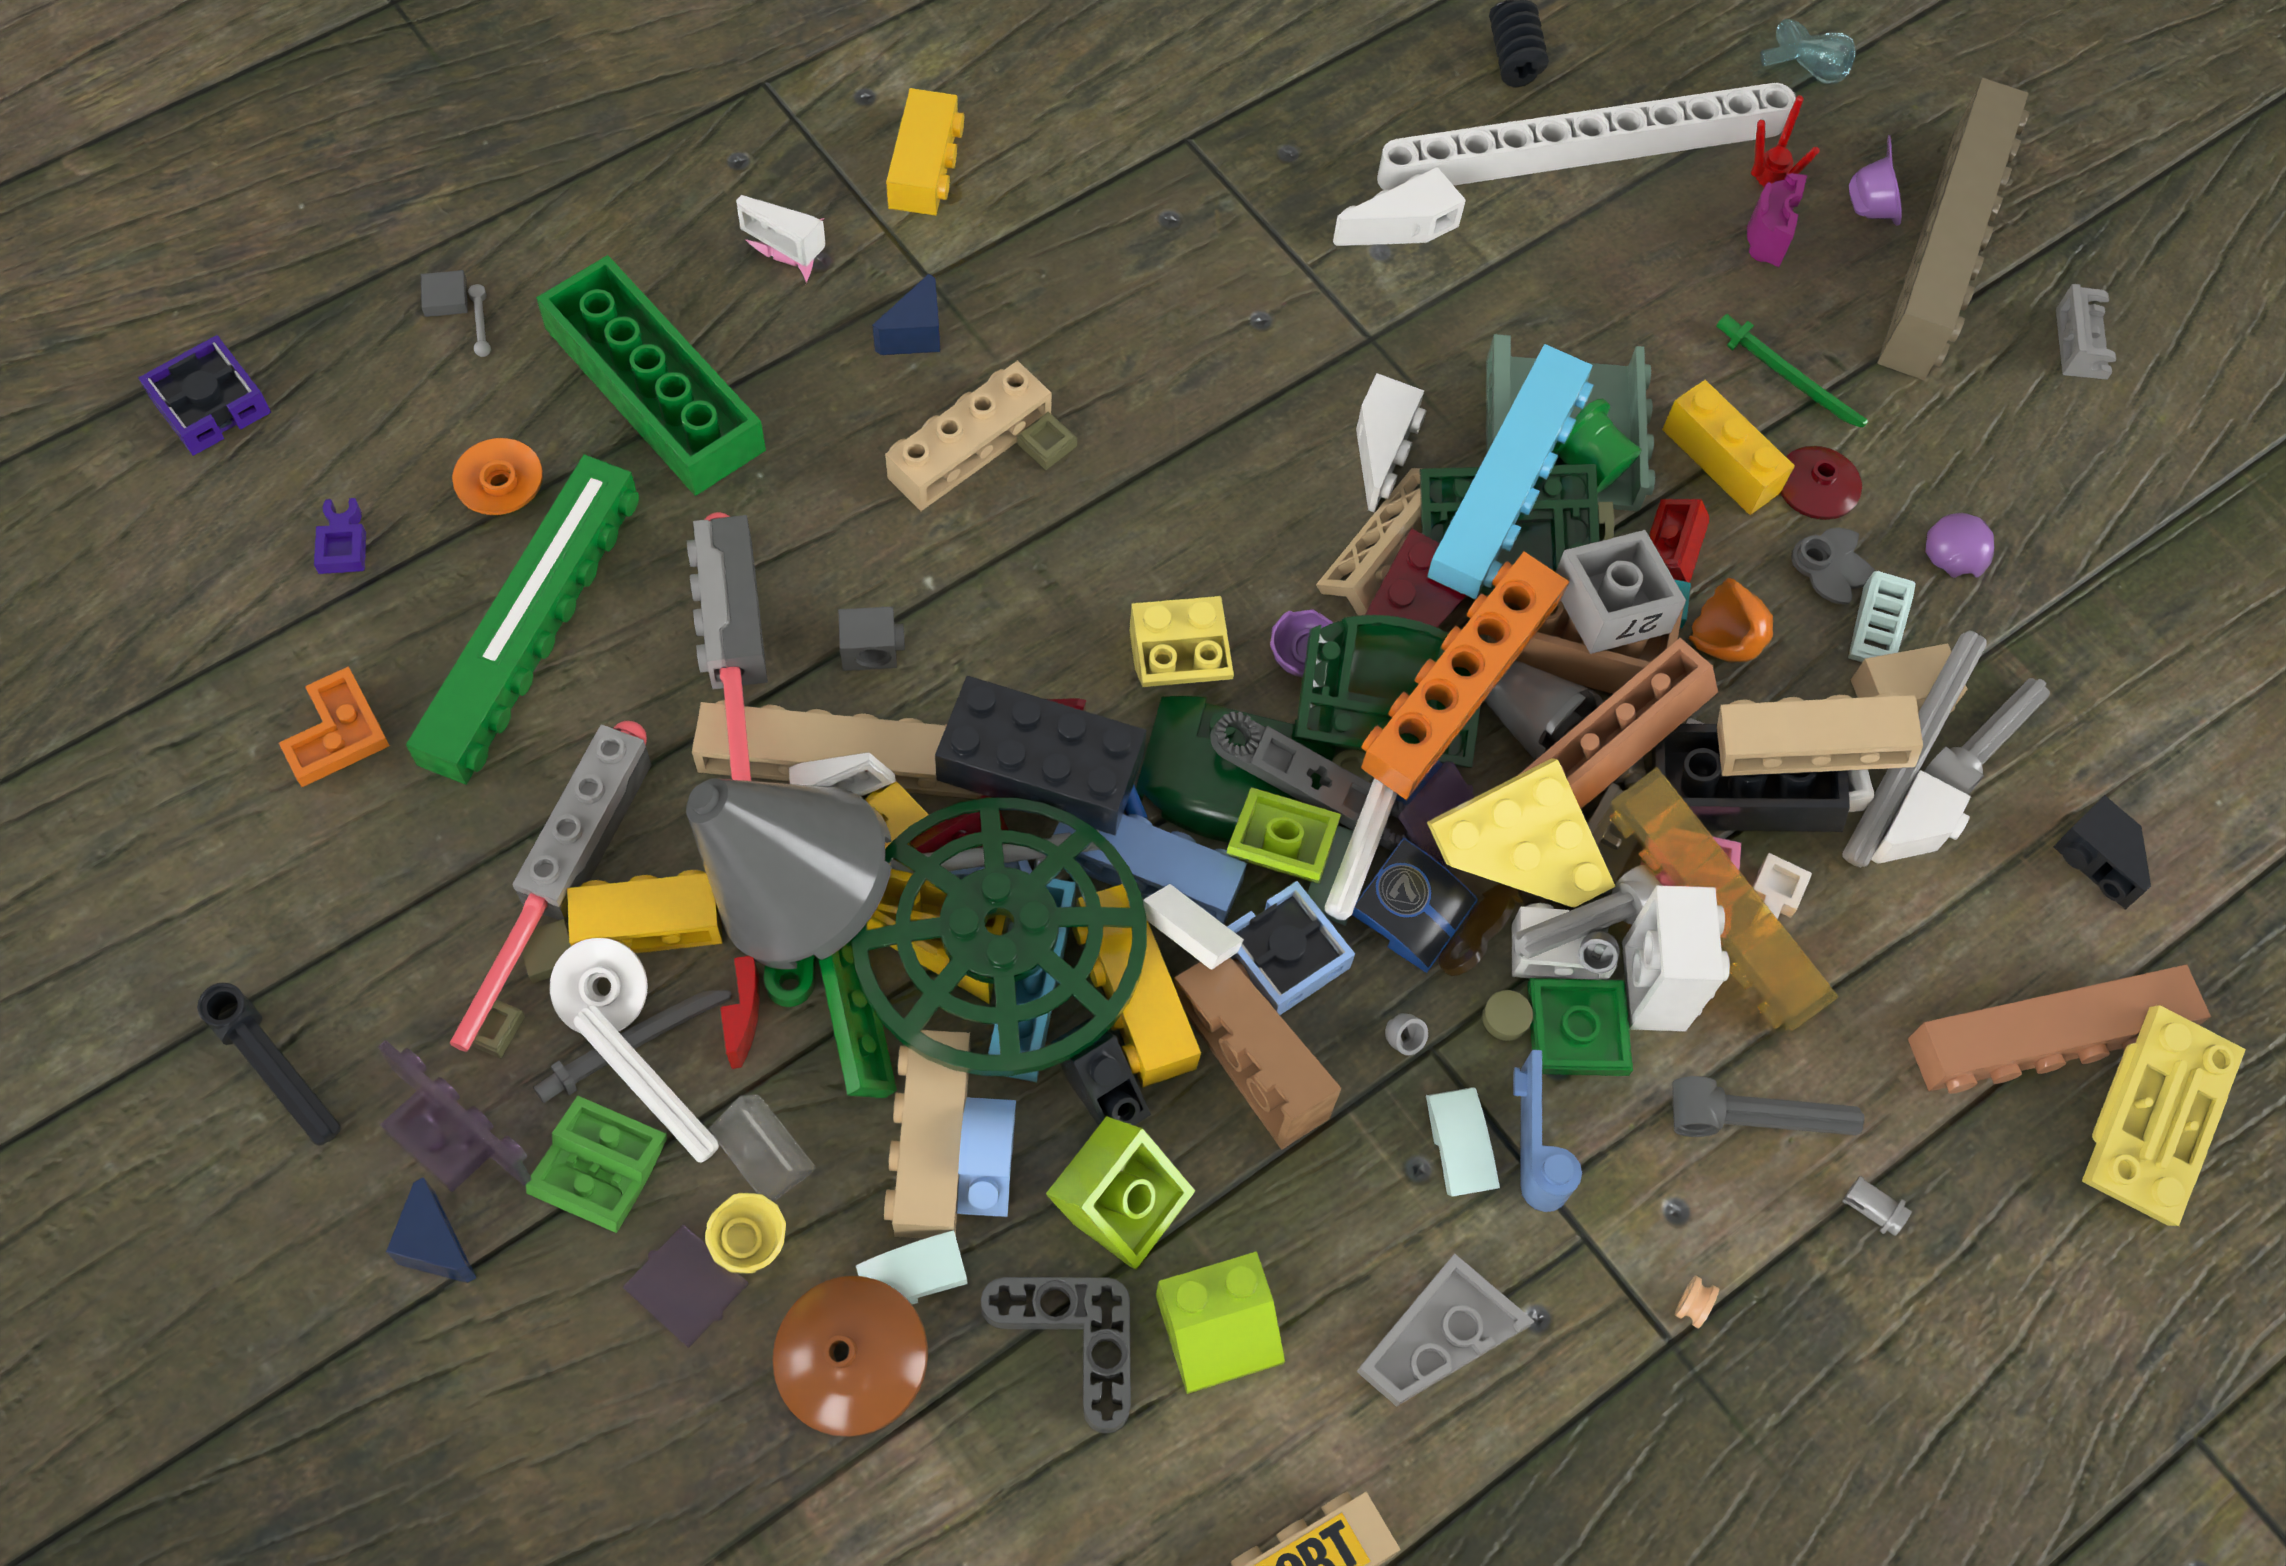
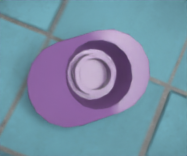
M1888 135L1887 157L1863 167L1853 175L1849 183V195L1856 214L1865 216L1867 219H1892L1893 223L1898 226L1901 224L1902 208L1898 182L1892 164L1891 136Z

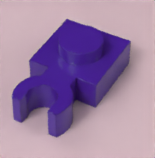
M349 498L348 510L340 514L336 513L332 500L326 499L323 504V513L329 526H316L314 566L318 574L365 571L366 531L362 524H358L361 520L362 512L356 499Z

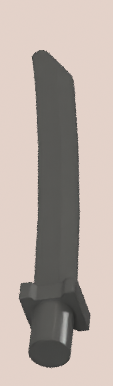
M702 991L624 1031L621 1035L636 1049L674 1027L730 1001L732 998L731 991ZM596 1049L589 1051L564 1067L560 1061H557L551 1065L553 1074L533 1086V1089L543 1103L563 1090L570 1096L577 1091L576 1083L608 1065V1062Z

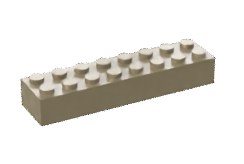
M1982 77L1953 132L1877 364L1925 380L1933 365L1941 367L1950 346L1947 341L1955 342L1965 321V318L1959 316L1960 310H1966L1975 287L1969 286V281L1976 279L1984 261V257L1978 255L1979 250L1984 251L1994 227L1989 226L1988 221L1995 219L2003 197L1997 196V192L2004 190L2012 168L2006 167V164L2013 161L2021 143V140L2015 138V135L2021 134L2030 114L2029 111L2024 110L2028 92Z

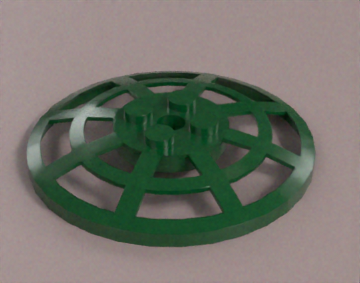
M983 798L960 802L931 813L909 826L886 847L885 861L888 864L894 859L914 873L909 878L900 897L896 913V924L867 930L866 923L852 939L855 967L865 997L882 1024L902 1044L925 1059L955 1071L981 1076H1014L1041 1071L1067 1061L1093 1045L1115 1024L1130 1003L1141 978L1146 954L1147 921L1140 889L1129 866L1116 848L1094 827L1069 812L1045 803L1020 798ZM999 810H1017L1043 815L1066 824L1076 831L1059 846H1056L1050 841L1032 834L1001 830ZM980 812L982 832L969 834L953 840L936 850L929 857L907 845L913 838L941 822L964 814ZM1092 842L1105 854L1116 869L1126 890L1130 908L1101 907L1099 896L1091 879L1074 859ZM1002 844L1027 847L1047 857L1028 874L1019 869L1004 867ZM983 846L985 869L973 872L962 880L941 866L945 861L960 852ZM1064 869L1079 887L1086 907H1057L1053 896L1046 886ZM926 880L947 894L942 905L940 917L911 921L915 899ZM996 915L1006 916L1014 924L1013 928L1004 935L990 933L985 925L991 917ZM1059 927H1088L1085 948L1074 969L1054 952L1058 940ZM1103 927L1132 928V945L1127 967L1117 989L1111 998L1107 1000L1086 980L1091 974L1099 956L1103 938ZM941 938L943 948L950 962L934 981L927 975L919 963L912 942ZM897 945L906 973L917 989L923 993L905 1018L892 1007L880 989L870 965L869 950ZM1040 969H1043L1060 984L1041 998L1021 1005L1016 1004L1015 982L1028 978ZM967 975L980 982L995 984L996 1007L971 1004L954 997L950 993L963 977ZM1072 995L1094 1015L1085 1026L1063 1040L1037 1050L1020 1053L1018 1022L1029 1021L1047 1014L1065 1003ZM939 1007L952 1015L968 1021L998 1024L1000 1055H985L958 1050L931 1039L922 1033L921 1030Z

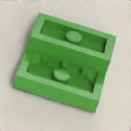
M577 1096L552 1132L551 1147L527 1180L526 1194L617 1233L649 1178L667 1140V1134Z

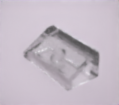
M758 1095L739 1096L708 1129L756 1193L763 1194L773 1202L815 1170L814 1164Z

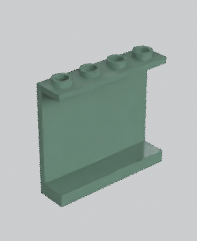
M1494 334L1486 359V455L1536 361V358L1512 357L1510 335ZM1636 346L1628 366L1589 363L1593 366L1587 382L1594 384V387L1584 408L1596 399L1603 398L1610 404L1607 416L1613 422V425L1642 449L1637 459L1623 475L1597 494L1598 502H1613V509L1639 511L1646 495H1652L1655 485V471L1649 469L1648 460L1651 459L1654 447L1653 434H1647V424L1650 423L1653 408L1652 399H1646V390L1649 388L1651 380V365L1645 364L1644 347ZM1575 406L1570 417L1574 419L1582 409ZM1558 456L1554 465L1567 464Z

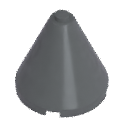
M718 778L702 782L689 795L686 814L724 928L733 944L746 955L753 957L758 963L776 969L797 968L795 961L812 955L823 960L851 941L875 912L886 890L892 866L885 861V842L888 843L892 840L883 817L859 795L836 787Z

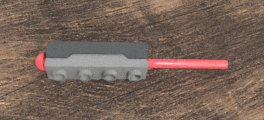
M715 512L708 515L704 520L693 521L695 540H687L690 567L697 566L698 574L690 575L693 601H701V609H693L697 637L704 636L705 644L696 645L700 673L709 672L712 689L724 688L732 780L751 781L742 686L768 683L753 546L747 515L730 517L725 513Z
M622 721L614 728L601 724L512 884L523 905V910L452 1037L450 1044L453 1047L468 1052L542 915L556 920L564 919L565 923L568 922L567 888L581 887L583 883L590 881L652 766L645 746L647 742L646 732L637 722Z

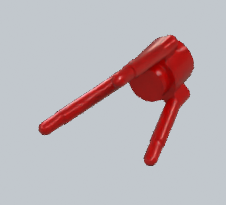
M1801 95L1797 96L1777 146L1765 153V121L1761 119L1757 122L1755 161L1751 175L1756 177V180L1763 187L1768 182L1772 184L1785 180L1787 174H1799L1820 152L1818 147H1813L1793 167L1792 154L1786 149L1804 100Z

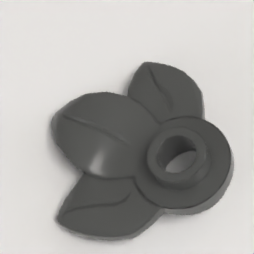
M1830 528L1821 536L1813 535L1797 542L1791 553L1794 567L1803 575L1810 577L1814 590L1821 597L1837 604H1849L1852 599L1851 589L1863 587L1871 574L1876 571L1868 562L1853 552L1859 540V533L1845 528Z

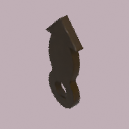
M1500 883L1482 894L1485 899L1471 912L1462 932L1445 946L1439 956L1438 963L1447 975H1461L1478 964L1487 951L1488 941L1508 921L1515 903H1524L1522 890ZM1469 948L1462 957L1456 959L1463 950Z

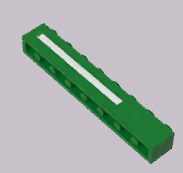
M587 455L582 456L406 743L417 766L467 785L474 772H478L483 768L488 758V748L496 734L502 733L508 726L511 718V709L518 697L524 696L530 689L533 681V672L540 660L546 659L550 655L555 644V635L563 622L566 623L572 618L576 609L577 598L584 586L588 587L594 581L600 559L605 551L609 552L614 547L618 538V529L625 517H630L635 512L639 501V494L636 491L632 472Z

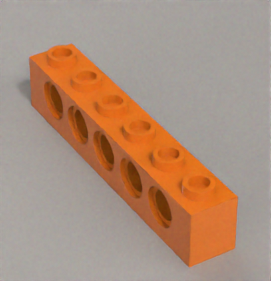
M1523 552L1513 565L1508 561L1505 562L1492 581V585L1495 586L1494 590L1488 597L1481 593L1468 610L1466 615L1470 618L1463 629L1455 626L1447 635L1441 645V649L1445 652L1438 661L1435 662L1430 658L1421 668L1415 678V682L1419 685L1411 695L1403 692L1394 702L1388 713L1392 717L1384 729L1377 725L1370 732L1361 747L1366 751L1361 769L1407 800L1559 605L1570 581L1526 552ZM1505 603H1515L1522 610H1512ZM1479 635H1489L1493 637L1497 641V643L1485 642L1479 637ZM1453 668H1465L1471 673V676H1461ZM1437 700L1441 702L1446 707V709H1433L1427 704L1426 701ZM1400 734H1413L1419 739L1420 743L1409 744L1402 740Z

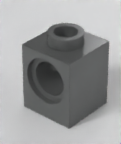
M893 606L838 609L840 654L843 671L897 668L896 651L905 650L904 624H895Z

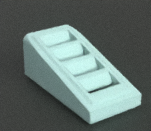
M1874 571L1863 587L1848 656L1849 659L1863 662L1866 658L1898 653L1914 595L1915 582L1880 571ZM1873 607L1892 612L1893 615L1873 610ZM1871 624L1890 630V632L1875 629L1868 625ZM1867 639L1887 645L1886 650L1864 644V640Z

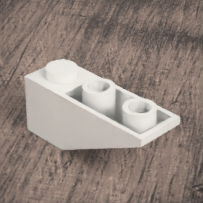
M1436 167L1424 174L1412 176L1407 182L1391 190H1383L1374 198L1358 206L1346 208L1337 217L1333 243L1336 246L1427 243L1459 227L1466 200L1440 169Z
M1376 373L1363 401L1356 428L1368 510L1371 512H1375L1381 497L1389 499L1398 476L1392 473L1395 465L1404 466L1412 446V442L1407 441L1410 432L1418 434L1427 411L1420 408L1424 390Z

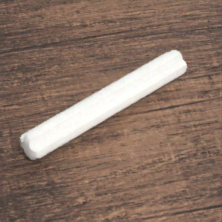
M1375 778L1325 904V912L1337 920H1346L1353 913L1397 796L1396 792Z
M590 1005L577 1014L573 1021L579 1032L695 1160L702 1163L709 1159L717 1151L719 1144L706 1127L595 1006Z

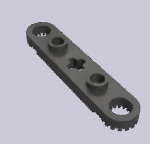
M1242 712L1225 714L1213 726L1210 735L1211 744L1222 758L1303 803L1341 814L1339 823L1354 831L1371 788V783L1271 727L1260 725L1251 720L1250 716H1244ZM1234 727L1240 730L1245 737V746L1239 747L1236 745L1234 747L1232 742L1229 744V739H1225L1226 733L1224 732L1226 728ZM1313 773L1321 776L1319 783L1322 786L1318 790L1311 787L1312 779L1310 776ZM1395 800L1389 815L1398 818L1402 822L1405 829L1404 835L1400 837V835L1394 836L1395 833L1393 832L1389 833L1390 829L1386 828L1388 826L1386 823L1379 841L1380 846L1389 850H1395L1403 837L1412 843L1419 835L1418 831L1421 827L1418 824L1420 822L1419 817L1416 818L1415 810L1409 809L1410 806L1408 804L1403 805V802Z

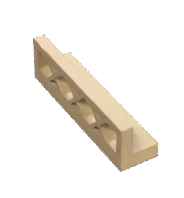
M1422 468L1410 469L1392 491L1389 499L1382 503L1318 581L1316 586L1321 594L1346 596L1358 616L1366 614L1411 528L1422 534L1420 488L1413 491L1420 484L1419 470ZM1399 514V516L1389 520L1391 517ZM1376 543L1374 546L1366 549L1368 546ZM1351 573L1346 581L1340 580L1343 576Z

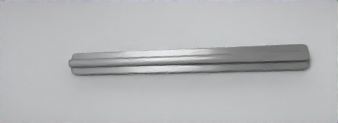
M1967 631L1960 635L1918 713L1923 748L1916 767L1888 768L1874 794V798L1870 801L1842 853L1843 859L1848 863L1861 868L1867 866L1871 861L1987 645L1986 639L1976 632Z

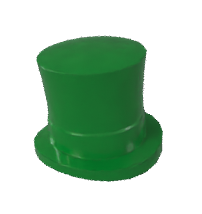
M1603 398L1596 399L1580 411L1574 418L1576 422L1566 443L1563 444L1557 441L1552 451L1567 465L1596 464L1597 494L1623 475L1642 451L1640 447L1630 441L1613 425V422L1607 416L1610 404Z

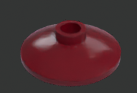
M1805 446L1792 451L1786 456L1795 467L1780 494L1795 511L1810 518L1830 520L1848 514L1856 506L1862 493V481L1856 467L1844 455L1822 446Z

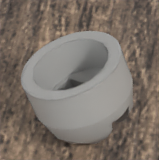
M1400 1013L1388 1021L1385 1028L1386 1040L1395 1050L1404 1055H1414L1426 1044L1428 1028L1424 1021L1414 1015ZM1401 1033L1405 1035L1406 1040L1402 1041Z

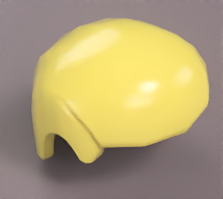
M734 1194L711 1214L707 1222L705 1243L713 1261L730 1273H755L769 1265L780 1253L784 1245L786 1222L778 1205L763 1194Z

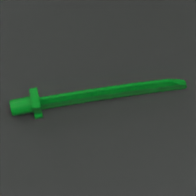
M1725 314L1717 323L1716 327L1731 339L1726 346L1732 351L1741 344L1776 373L1844 422L1858 427H1864L1868 423L1865 417L1820 387L1752 335L1750 331L1754 325L1751 322L1747 321L1742 326L1729 314Z

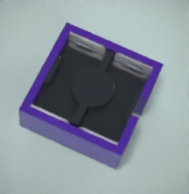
M218 335L138 377L149 398L192 456L223 440L222 433L237 425L241 430L271 413L261 391Z

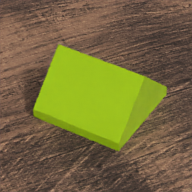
M1251 787L1229 842L1227 854L1244 862L1320 884L1341 814Z

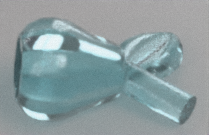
M1784 19L1776 30V39L1781 47L1762 50L1760 53L1763 66L1796 59L1798 64L1809 71L1819 82L1836 84L1842 81L1850 72L1855 59L1856 48L1853 39L1845 33L1832 32L1810 36L1807 29L1799 22L1792 19Z

